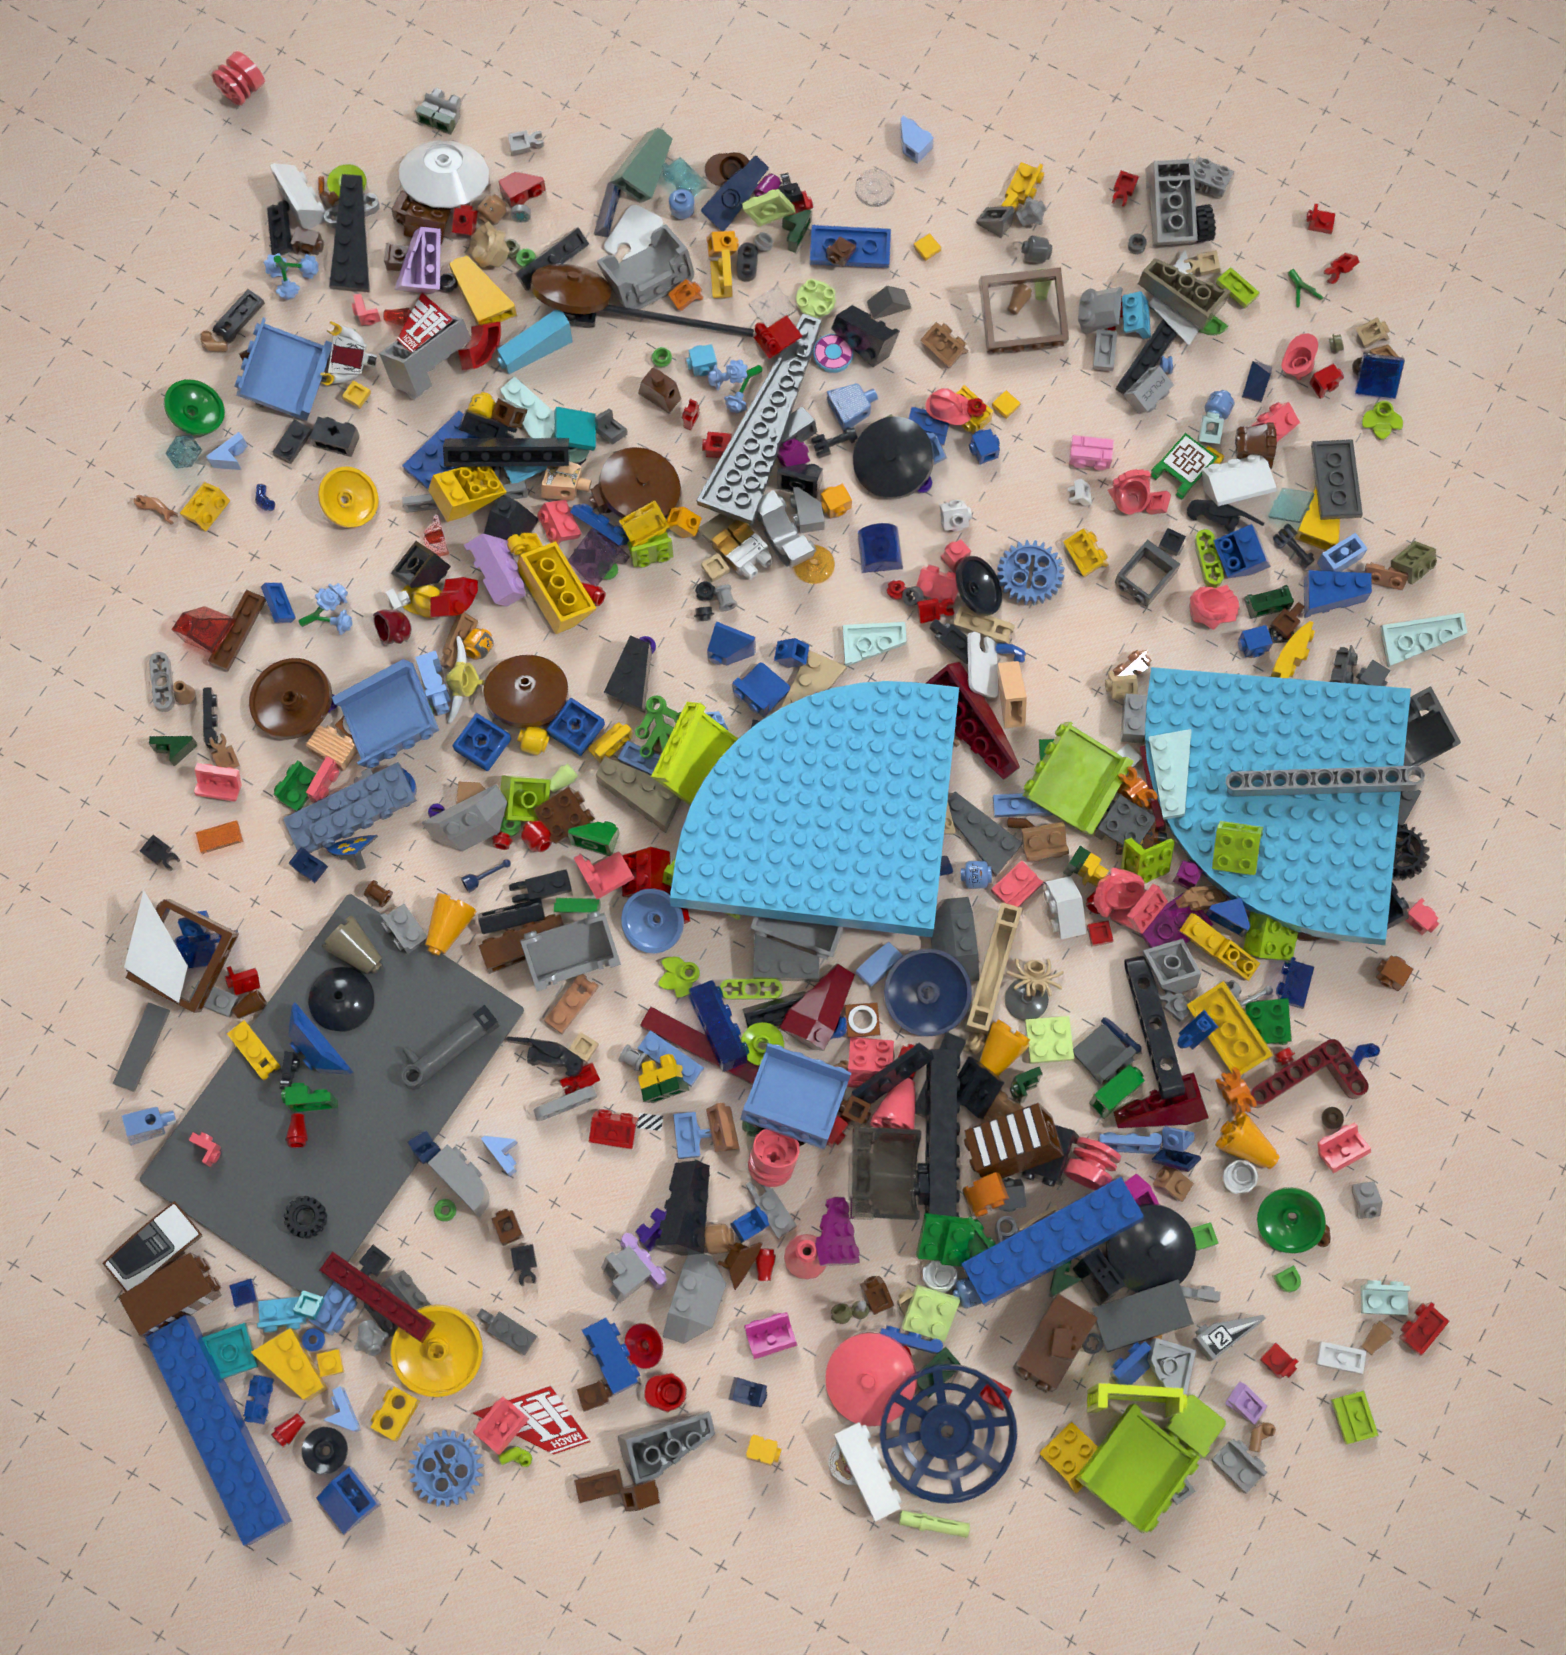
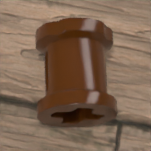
M375 880L371 881L364 891V896L378 902L381 908L389 902L393 894L391 890H386L378 885V882Z

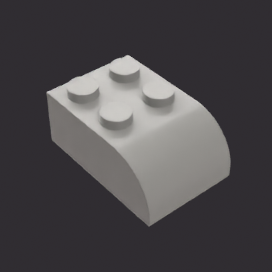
M447 1144L428 1164L480 1217L489 1204L488 1189L480 1179L482 1174L472 1162L468 1165L465 1163L467 1158L456 1146L452 1149Z

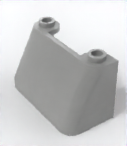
M666 224L657 228L652 233V246L619 263L613 255H607L597 260L599 269L623 307L640 310L668 295L685 279L692 281L694 278V269L687 247Z
M599 911L587 914L585 919L538 934L536 931L524 934V939L521 940L537 992L547 989V986L551 985V981L555 985L558 984L557 982L596 969H604V964L605 967L610 966V968L621 965L605 913L600 914Z
M754 916L750 928L755 930L754 934L767 937L768 934L814 950L816 951V956L828 960L829 956H834L845 927Z

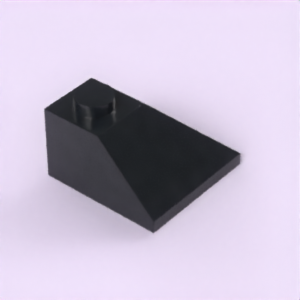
M798 464L778 468L777 489L793 493V488L798 487L817 499L823 478V468L816 464Z
M503 495L497 498L493 504L483 534L507 540L515 534L520 536L522 533H532L539 519L518 501Z
M415 541L391 574L411 588L439 583L446 576L451 566L436 553Z

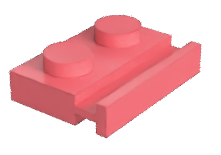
M326 756L306 791V794H308L309 799L313 803L328 796V788L339 776L338 765L334 762V759Z
M1021 860L991 889V892L1001 902L1020 907L1043 885L1044 881L1040 880Z

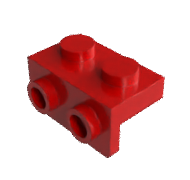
M1429 1302L1426 1305L1422 1303L1415 1310L1414 1313L1417 1316L1412 1322L1408 1320L1400 1329L1403 1333L1399 1336V1339L1419 1356L1425 1353L1450 1322L1434 1308L1435 1304L1433 1302Z

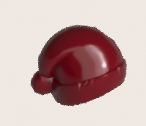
M382 609L373 614V622L383 644H401L411 636V623L403 612L394 609Z

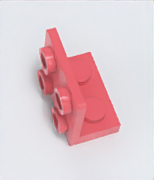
M619 851L595 865H592L589 859L585 861L581 854L574 857L597 900L634 879L632 872Z
M1152 884L1148 890H1145L1142 898L1133 908L1126 910L1115 909L1111 913L1110 918L1143 934L1168 901L1160 887Z
M858 1037L850 1038L848 1072H851L847 1087H859L892 1063L894 1041Z

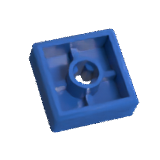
M569 698L559 714L547 727V733L579 756H582L604 727L605 722L602 717L575 699ZM579 724V729H572V725L577 726Z
M476 713L452 746L455 752L485 771H489L511 741V737L508 732ZM485 739L486 744L479 746L478 741H484Z

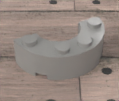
M773 490L762 497L756 516L759 522L762 521L765 527L763 532L778 558L786 567L793 568L812 558L816 548L811 540L808 541L804 535L799 536L797 534L798 530L793 522L790 523L786 514L784 499L782 496L778 497Z

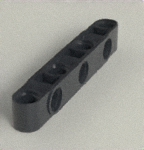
M1144 955L1124 959L1126 975L1161 1098L1164 1100L1185 1095V1086L1152 970ZM1138 984H1145L1148 988L1141 989ZM1149 1024H1157L1159 1029H1152ZM1167 1064L1171 1069L1164 1070L1160 1065Z

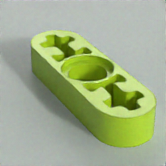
M1203 529L1197 533L1194 543L1204 583L1208 587L1217 588L1224 579V573L1213 541L1215 540L1214 534L1210 530ZM1202 536H1204L1205 539H1209L1208 542H1207V548H1206V549H1204V548H1205V543H1204V541L1201 540ZM1211 554L1215 561L1207 563L1203 556ZM1212 568H1214V570H1213L1214 576H1215V577H1218L1216 581H1214L1213 578H1210V576H1211V574H1212V571H1211Z
M727 979L720 985V994L727 1000H770L779 998L783 992V986L777 979ZM738 983H743L741 987L743 996H738L739 991H732V995H727V992L723 991L727 984H732L733 988H739ZM753 983L757 986L758 991L755 995H748L745 992L747 984ZM760 983H764V988H769L774 983L775 987L779 988V991H776L775 995H771L770 991H764V996H760Z

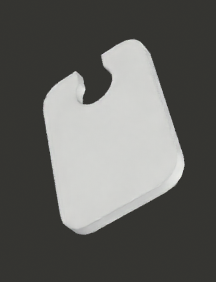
M638 205L630 206L604 244L606 252L615 256L620 245H629L631 250L624 256V261L650 247L652 244V233L657 228L663 226L662 218Z
M971 632L967 638L969 687L974 693L990 699L995 698L998 695L996 643L992 638L984 637L985 652H982L979 645L981 640L980 633Z

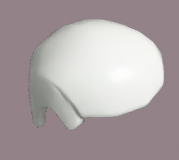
M1234 1160L1224 1169L1223 1182L1225 1187L1234 1194L1248 1193L1257 1184V1170L1247 1160Z
M932 1260L923 1268V1281L927 1288L945 1293L956 1284L957 1270L954 1266L941 1265L940 1261Z

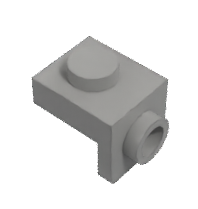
M1375 1182L1353 1184L1352 1192L1359 1207V1219H1371L1380 1216L1383 1202Z

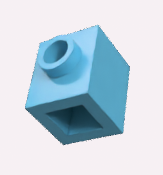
M712 344L698 345L688 350L689 357L686 358L688 370L692 369L694 376H706L710 371H713L715 365L717 366Z

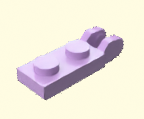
M629 1232L624 1234L621 1238L620 1246L625 1249L629 1245L652 1273L649 1281L657 1290H660L667 1280L665 1272L661 1267H655L650 1261L652 1259L645 1249L641 1250L637 1246L638 1240L636 1237H633Z

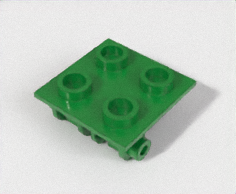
M1289 998L1256 1001L1246 1004V1014L1266 1044L1279 1043V1045H1287L1288 1042H1292Z

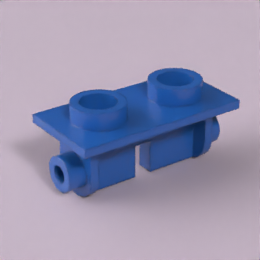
M1203 1010L1179 1032L1180 1037L1178 1038L1177 1045L1181 1049L1190 1046L1193 1050L1215 1031L1218 1026L1206 1011Z
M254 1375L253 1380L250 1379L248 1396L254 1397V1401H246L243 1417H245L244 1422L265 1425L274 1378Z

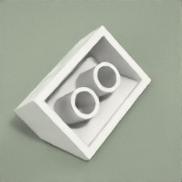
M271 164L270 167L277 186L285 200L289 203L300 226L311 229L325 222L323 216L325 209L320 201L316 202L315 198L317 196L311 186L307 187L306 183L308 181L303 171L299 172L295 165Z
M1251 454L1247 458L1231 459L1227 463L1211 464L1207 468L1202 469L1204 492L1217 506L1277 492L1268 461L1260 455Z

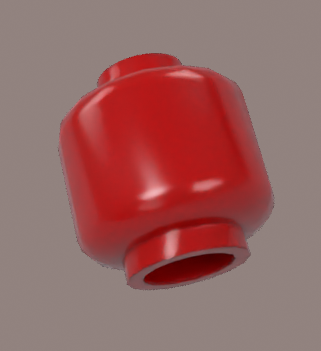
M540 820L529 821L523 826L521 838L531 851L544 852L552 844L550 840L551 832Z

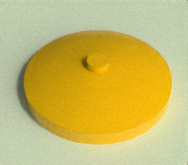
M436 1304L417 1309L418 1312L436 1323V1325L423 1343L398 1327L391 1345L393 1368L402 1383L418 1394L429 1397H444L454 1394L465 1388L474 1379L480 1368L483 1356V1342L480 1331L467 1314L455 1307Z

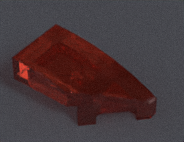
M437 514L433 517L429 528L425 529V537L423 539L425 546L441 557L448 555L449 551Z

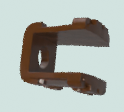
M1267 422V424L1254 427H1238L1235 435L1236 459L1247 458L1251 454L1260 455L1268 461L1269 467L1272 469L1277 448V434L1274 422Z

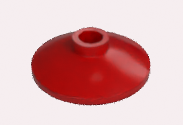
M646 1323L635 1324L627 1331L624 1343L630 1353V1356H628L629 1360L642 1369L656 1366L663 1356V1341L658 1331Z

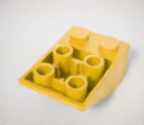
M491 466L461 467L435 474L428 489L447 522L466 517L506 494V490Z

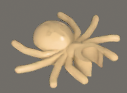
M1017 958L1015 959V964L1021 975L1010 971L1006 972L1009 976L1024 980L1016 984L1014 989L1016 990L1026 984L1028 997L1031 995L1034 997L1036 989L1041 991V996L1044 995L1045 989H1047L1048 996H1052L1049 984L1060 990L1062 989L1061 985L1050 979L1057 978L1063 975L1064 972L1060 971L1057 974L1048 976L1051 970L1049 958L1047 959L1048 966L1046 972L1045 965L1040 960L1028 961L1023 971Z

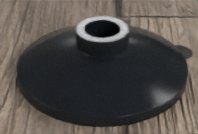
M320 1427L313 1430L305 1438L302 1445V1459L305 1465L311 1471L318 1474L335 1472L344 1464L348 1455V1444L341 1432L331 1427ZM326 1446L330 1448L328 1455H324L322 1452Z

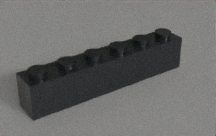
M445 438L443 445L444 467L569 466V438Z

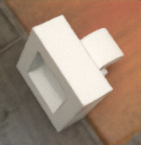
M1083 479L1075 480V486L1068 488L1071 494L1075 493V496L1069 498V501L1072 504L1080 502L1083 506L1091 505L1090 485Z
M394 589L386 591L393 609L405 614L402 606L411 603L407 592L402 591L396 595Z

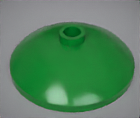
M191 379L180 380L172 384L165 393L163 401L165 413L169 420L180 430L192 435H207L216 431L222 424L225 416L224 404L217 392L207 384Z
M1286 1187L1271 1192L1262 1201L1257 1214V1224L1261 1236L1271 1247L1284 1253L1296 1254L1310 1250L1321 1240L1325 1232L1326 1216L1322 1205L1312 1194L1303 1189ZM1295 1213L1297 1217L1292 1219L1288 1214Z

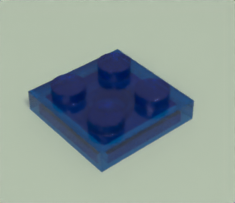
M1363 353L1355 394L1396 399L1405 359L1402 357Z

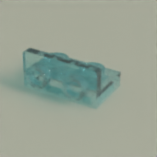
M681 157L671 165L667 163L662 165L664 179L668 183H672L676 190H688L695 197L707 187V182Z

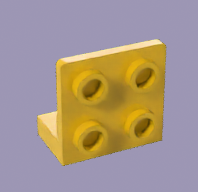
M1071 1422L1040 1451V1455L1065 1479L1070 1489L1077 1494L1084 1486L1075 1478L1098 1446Z

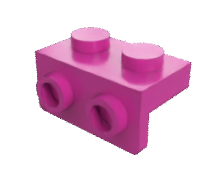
M787 1312L776 1313L762 1320H754L744 1326L754 1359L797 1346Z

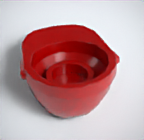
M674 1373L656 1375L647 1381L644 1396L650 1406L670 1412L682 1406L686 1400L687 1388L680 1377L674 1375Z

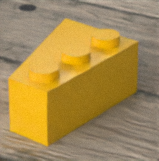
M289 1328L251 1351L258 1360L303 1400L310 1401L328 1390L296 1330Z

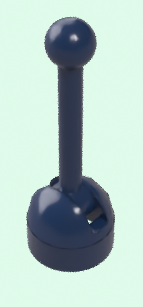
M505 859L502 864L479 876L474 874L461 877L462 883L468 893L478 888L479 880L504 867H510L511 861Z

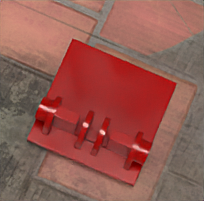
M786 315L768 328L764 323H756L754 331L757 335L753 338L770 359L803 336Z

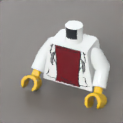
M333 321L329 322L334 325V330H327V332L334 337L328 373H320V375L326 376L327 379L325 382H320V384L345 383L357 378L363 372L364 365L376 367L377 355L366 353L367 344L364 343L363 338L354 329L339 325Z

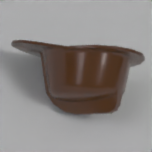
M737 152L713 155L705 164L706 178L710 183L722 186L734 173L743 169L750 160L744 154Z

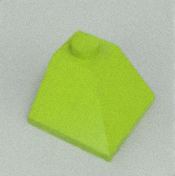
M502 775L500 791L507 800L504 812L506 820L538 821L535 808L549 799L551 779Z

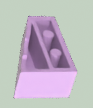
M420 227L414 232L394 290L430 294L440 290L441 229Z
M482 533L464 546L467 551L471 550L476 559L473 562L475 567H480L485 576L483 582L494 603L508 607L526 596L524 583L518 572V565L507 546V540Z

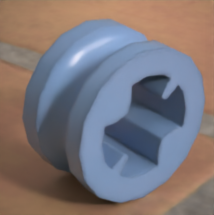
M1161 356L1160 367L1164 372H1168V374H1172L1173 358L1172 356L1168 358Z

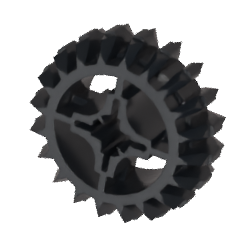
M1399 823L1397 824L1396 837L1403 838V841H1396L1393 880H1396L1398 876L1403 881L1407 876L1412 879L1415 874L1419 875L1422 872L1421 868L1424 869L1427 866L1425 861H1428L1430 857L1426 854L1429 852L1430 847L1424 846L1427 843V839L1421 840L1422 832L1414 833L1415 827L1408 830L1407 824H1404L1402 828ZM1410 844L1413 846L1415 852L1411 850ZM1403 846V848H1402V851H1403V852L1401 853L1402 855H1400V856L1397 858V856H1398V854H1399L1397 851H1398V849H1400V848ZM1398 862H1405V863H1408V862H1409V863H1411L1412 865H1410V866H1398L1397 863H1398Z

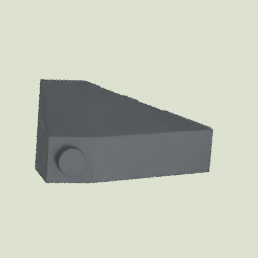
M708 1411L639 1428L618 1435L617 1438L622 1459L634 1484L638 1485L658 1478L664 1473L663 1471L671 1465L678 1463L684 1455L691 1450H695L714 1436L715 1431L711 1413Z

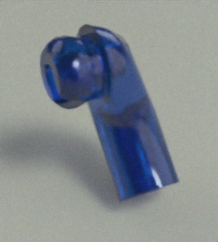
M257 484L255 503L264 511H273L275 509V501L270 500L266 496L267 486Z
M1373 1043L1358 1045L1351 1058L1359 1068L1364 1058L1378 1056L1380 1048Z

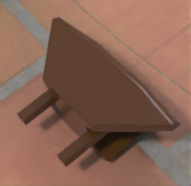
M738 1242L734 1243V1245L728 1244L727 1247L731 1249L724 1262L718 1261L717 1264L729 1270L734 1290L738 1288L746 1277L763 1243L759 1242L749 1247Z

